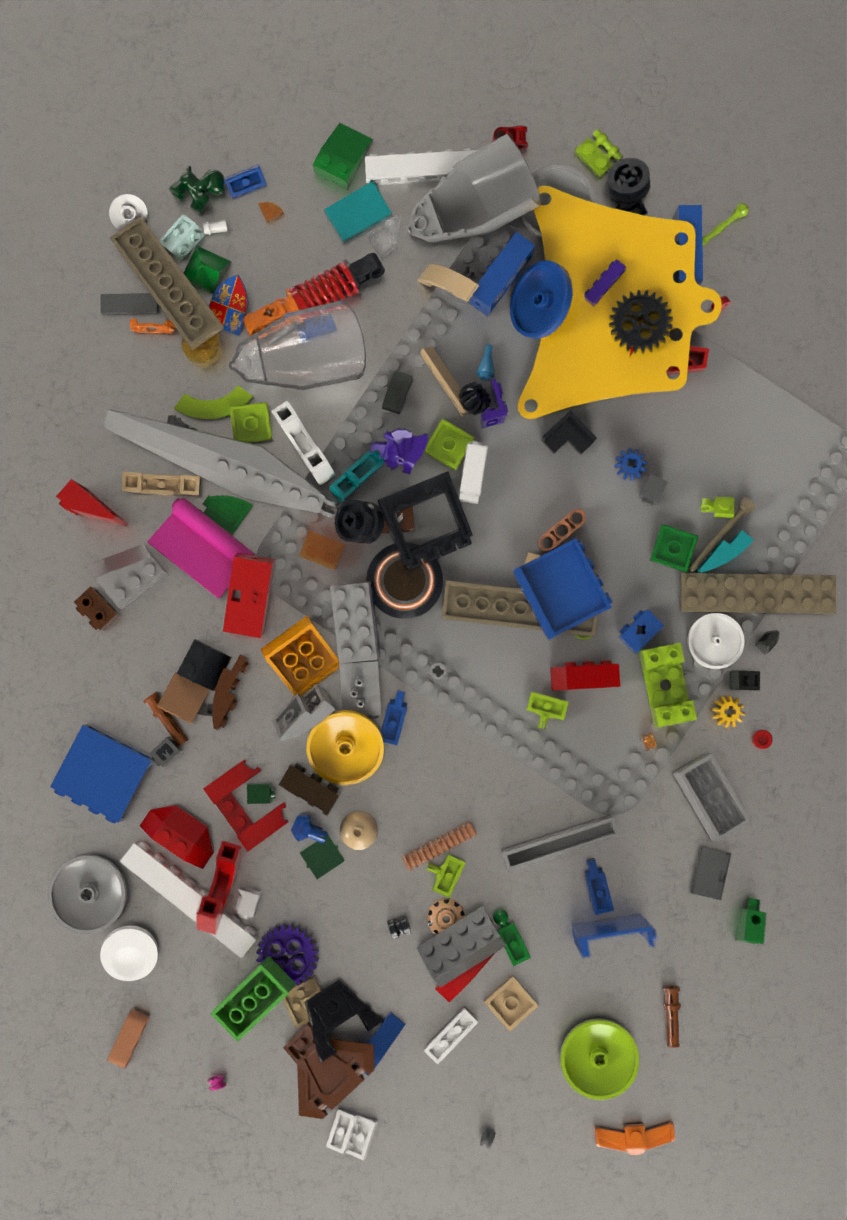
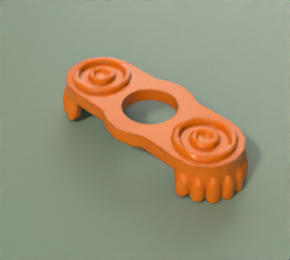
M136 318L130 319V329L138 333L168 334L173 333L175 328L173 323L167 319L165 324L137 323ZM148 327H154L156 330L149 329Z

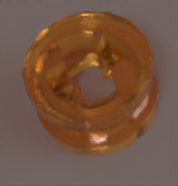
M650 732L649 735L642 734L646 751H649L650 748L656 749L653 733Z

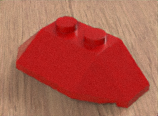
M177 805L151 809L140 824V827L155 842L183 861L201 869L205 867L214 854L208 826Z

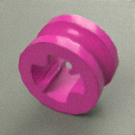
M225 1075L209 1078L207 1080L210 1083L209 1090L224 1088L227 1085L223 1081Z

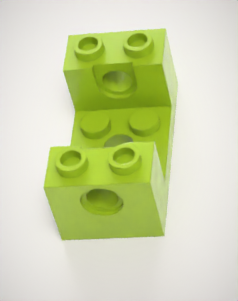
M681 643L639 651L638 654L654 727L697 720L694 702L688 698L681 662H685ZM664 679L670 682V688L666 691L660 687V683Z

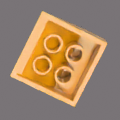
M305 616L261 648L266 661L294 696L297 693L302 696L315 684L320 683L339 669L337 655L308 616Z

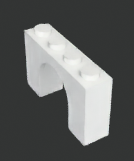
M288 400L273 409L271 412L318 484L321 486L336 475L329 462L306 431Z
M473 441L472 444H467L460 488V502L478 504L487 453V446H483L484 443Z

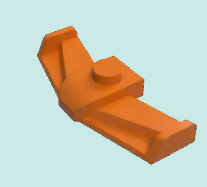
M670 1121L667 1124L645 1130L644 1124L624 1125V1132L595 1126L596 1146L625 1151L630 1155H640L645 1150L673 1142L675 1140L674 1124Z

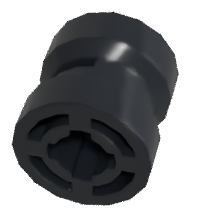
M406 915L400 916L396 921L394 919L387 921L393 940L399 938L400 935L411 934Z

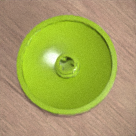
M590 1019L578 1024L568 1033L561 1048L560 1063L565 1079L576 1092L590 1099L607 1100L619 1096L632 1085L639 1069V1052L634 1039L623 1026L608 1019Z

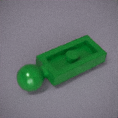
M499 909L494 913L493 920L501 926L498 931L507 945L504 948L513 966H516L531 957L514 921L508 924V913L505 910Z

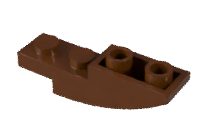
M239 655L232 670L224 668L219 677L212 706L213 728L216 730L226 726L229 720L227 717L229 711H233L238 703L236 700L237 695L231 691L237 689L241 681L238 678L249 667V658L244 655Z

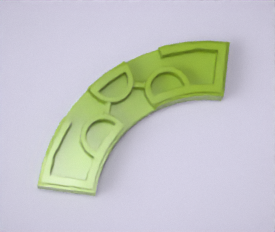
M237 385L228 395L215 400H199L184 394L174 409L193 419L218 420L230 416V406L249 404L254 397Z

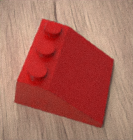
M73 479L56 496L60 500L58 503L60 506L77 516L81 514L85 517L125 527L128 525L126 521L89 489Z

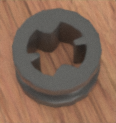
M486 1128L480 1145H486L487 1149H490L496 1132H489V1129Z

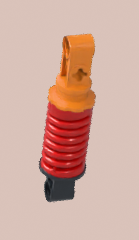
M369 253L351 264L345 259L335 267H331L330 271L325 270L324 275L319 273L317 277H311V281L305 280L304 284L299 283L296 286L285 289L286 296L284 298H278L275 302L247 314L243 318V323L251 338H259L285 323H291V320L294 318H298L303 322L309 316H313V311L319 313V307L321 310H325V303L328 307L333 305L331 300L335 304L339 303L338 296L342 301L345 300L346 297L343 291H345L348 297H351L352 294L362 293L361 285L381 277L385 272V268L376 253Z

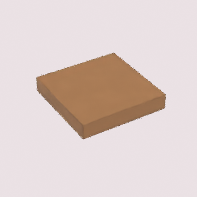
M175 672L157 707L192 724L210 689L196 684Z

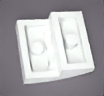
M339 1108L326 1147L341 1154L348 1153L361 1160H365L378 1121Z

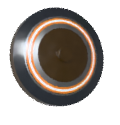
M406 542L408 549L419 546L415 543ZM395 544L382 549L371 561L366 581H372L374 604L388 616L398 619H412L428 612L438 601L443 588V574L437 559L425 564L423 559L420 558L422 566L409 570L407 564H402Z

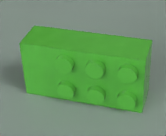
M268 956L210 1014L238 1042L290 993L296 983Z

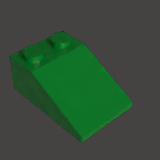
M339 123L321 147L312 164L314 173L348 190L373 139Z

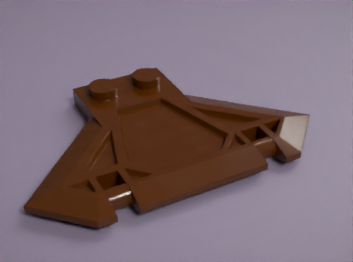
M310 1022L306 1024L283 1047L297 1064L299 1116L324 1119L328 1115L325 1110L326 1107L333 1110L365 1080L362 1073L365 1071L370 1075L375 1070L374 1044L329 1038L337 1053L320 1063Z

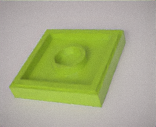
M267 402L229 407L234 440L246 443L272 440Z
M442 418L428 441L424 453L456 471L466 455L467 444H472L475 437Z

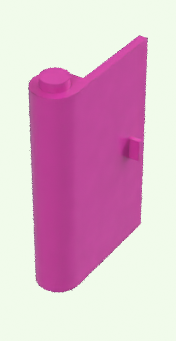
M184 497L181 499L177 498L171 506L173 508L172 514L147 543L219 599L229 588L233 557L237 553L255 555V553Z

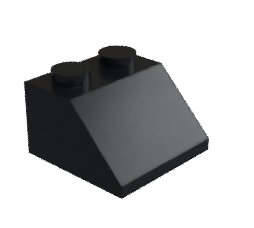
M194 639L177 674L215 691L223 669L227 668L232 657L200 640Z

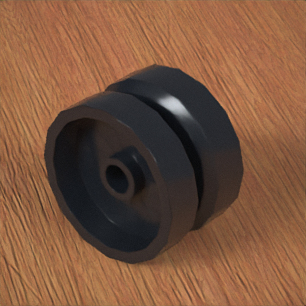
M347 500L338 508L335 515V529L339 537L344 541L371 544L382 534L384 516L377 504L361 500Z

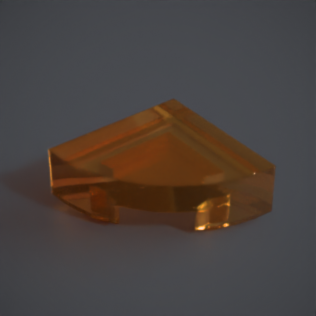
M272 202L258 204L267 222L284 214L282 209Z

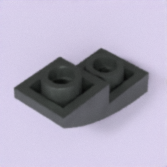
M395 370L387 389L382 409L397 414L401 413L406 401V395L413 381L412 375Z

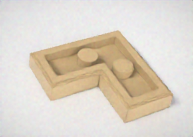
M315 975L309 977L306 982L302 981L300 986L296 984L290 993L282 999L296 1028L310 1022L305 1001L322 991Z

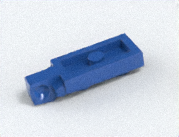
M398 690L396 699H390L381 729L383 741L393 745H398L407 710V703L403 702L405 696L403 691Z
M594 858L586 860L589 870L585 871V879L595 915L614 911L602 867L597 868Z

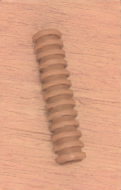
M468 821L466 825L462 824V827H456L457 830L454 831L452 829L451 833L447 832L445 836L441 835L440 839L435 838L434 842L430 841V844H424L425 847L422 848L420 846L419 850L415 849L413 853L409 852L408 856L403 855L402 859L407 869L412 871V868H418V865L422 866L423 862L428 863L429 859L433 860L435 856L439 857L440 853L445 854L444 851H450V848L454 849L457 844L460 846L461 842L465 843L467 839L471 840L472 836L477 837L472 823Z

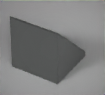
M202 703L197 714L212 716L213 704Z

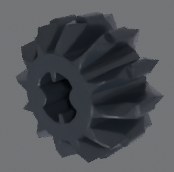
M474 381L466 384L460 390L458 395L461 399L460 403L468 410L469 414L472 413L476 416L490 407V394L486 392V388L484 389L481 384H477Z

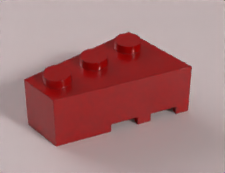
M612 660L600 661V665H594V661L582 662V666H576V662H566L564 667L550 668L551 691L621 687L619 664H612Z

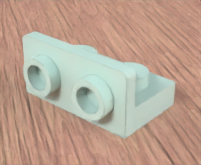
M183 214L159 241L167 251L181 262L205 236V233L195 222Z

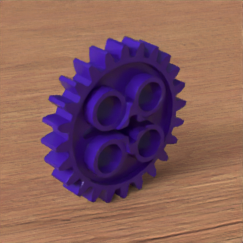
M283 923L281 929L276 925L273 931L269 929L267 935L262 936L261 939L264 942L258 943V946L262 949L256 951V954L261 956L256 959V962H263L268 956L277 957L273 959L275 963H281L284 966L283 971L300 986L302 980L306 982L308 975H313L312 969L317 968L318 965L314 962L319 960V957L315 956L319 949H313L317 942L310 941L313 935L306 936L307 929L300 932V925L293 929L292 923L288 928ZM291 941H297L300 948H294ZM274 943L278 944L281 950H275L272 945ZM294 961H301L303 967H297Z

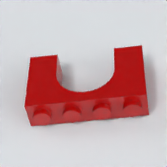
M222 841L216 857V869L208 896H202L196 913L197 930L216 935L240 866L241 846Z

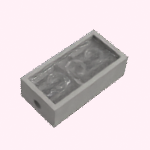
M712 753L700 756L673 773L712 841H720L751 822Z

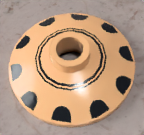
M444 898L437 900L428 910V926L437 935L464 918L465 912L463 907L453 899ZM449 916L450 921L444 922L443 917Z

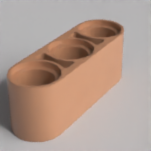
M574 509L543 534L538 541L539 549L545 553L550 552L579 529L586 521L584 511ZM573 514L581 516L580 523L572 521ZM557 527H565L567 534L564 536L559 535ZM545 538L550 539L552 547L545 548L542 545V540Z
M135 1009L130 1010L107 1061L124 1069L127 1067L146 1027L149 1016Z

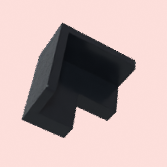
M570 410L543 435L541 441L553 454L566 442H569L581 455L597 438Z

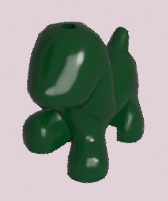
M188 166L186 172L180 176V179L170 186L169 191L175 198L181 201L187 190L193 197L190 207L198 214H201L204 210L203 205L206 206L209 201V193L214 195L224 193V176L219 170L212 169L208 170L202 178L198 179L192 173L191 166Z

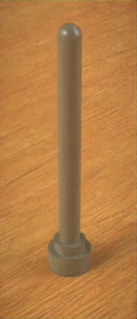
M746 497L741 500L738 507L739 510L734 514V517L727 522L688 567L689 572H695L739 520L756 508L752 501Z

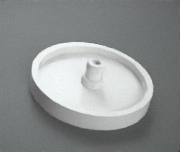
M711 613L700 617L692 624L687 636V646L691 656L697 663L706 668L721 669L732 665L741 656L744 649V634L740 625L730 616L721 613Z
M123 926L110 932L104 939L100 952L101 963L106 972L112 977L123 981H134L145 977L153 970L158 958V946L155 938L147 930L138 926Z

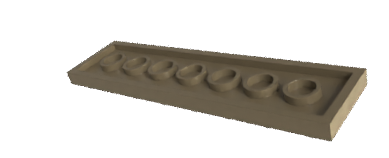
M141 216L110 237L111 241L192 350L224 328Z
M681 573L680 612L836 614V575Z
M446 580L442 619L543 631L522 589ZM598 615L563 633L595 637Z

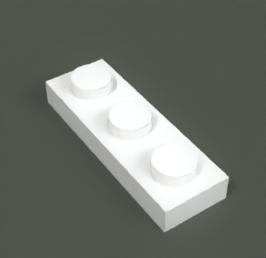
M464 1007L424 1048V1052L438 1065L473 1029L478 1020Z

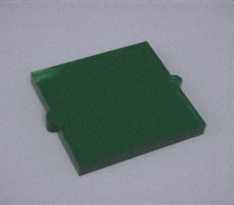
M328 834L326 838L323 837L325 839L324 843L316 841L300 852L307 864L306 867L310 868L316 879H319L345 861L338 850V845L334 844Z

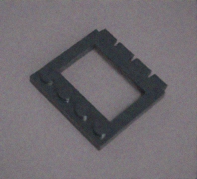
M448 471L377 500L403 565L407 564L409 570L422 566L420 558L427 564L440 558L438 551L442 557L457 551L455 543L459 549L472 544L470 537L473 534ZM445 493L458 529L408 549L395 513Z

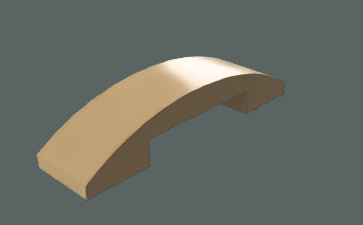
M428 264L417 279L418 282L431 287L434 285L447 290L455 297L467 302L479 286L469 278L436 264Z
M122 472L121 491L157 495L199 496L200 476Z

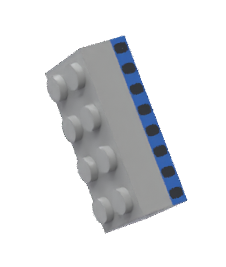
M372 581L330 586L339 664L378 660L381 656Z

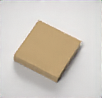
M513 975L484 1000L487 1007L509 1032L539 1006Z

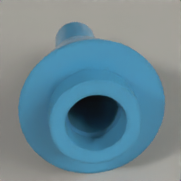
M489 344L485 345L484 356L476 372V375L485 381L495 377L492 359L493 346Z

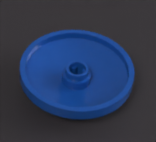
M540 261L527 268L518 279L510 300V317L513 326L520 334L533 339L544 338L552 334L566 318L572 302L573 287L570 275L563 266L552 261Z

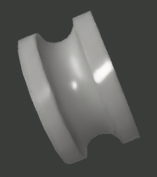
M435 663L431 666L429 672L433 679L441 680L446 676L447 670L442 663ZM435 666H440V669L444 670L443 675L440 674L441 677H436V674L432 672L433 668L436 669Z

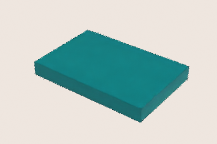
M373 181L324 209L343 243L392 215L391 210Z

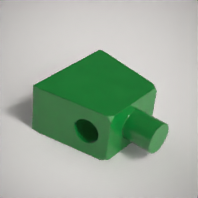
M749 898L748 909H741L735 941L764 944L766 913L760 911L761 900Z

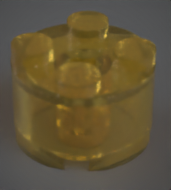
M217 333L201 344H205V348H199V345L194 350L182 338L181 348L193 365L205 368L215 365L221 359L223 346Z

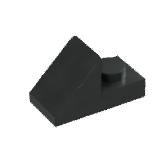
M730 671V690H760V671Z

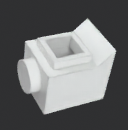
M240 887L238 889L240 895L235 908L238 910V917L244 919L253 918L256 914L261 892Z

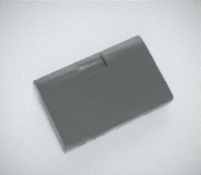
M700 846L690 893L721 900L732 853Z

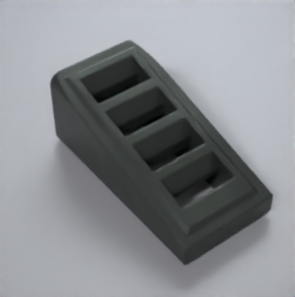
M777 630L767 631L756 642L755 646L762 653L768 654L777 644L780 632Z

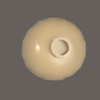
M355 811L348 814L340 825V837L343 843L354 850H363L370 847L378 835V826L375 819L364 811Z

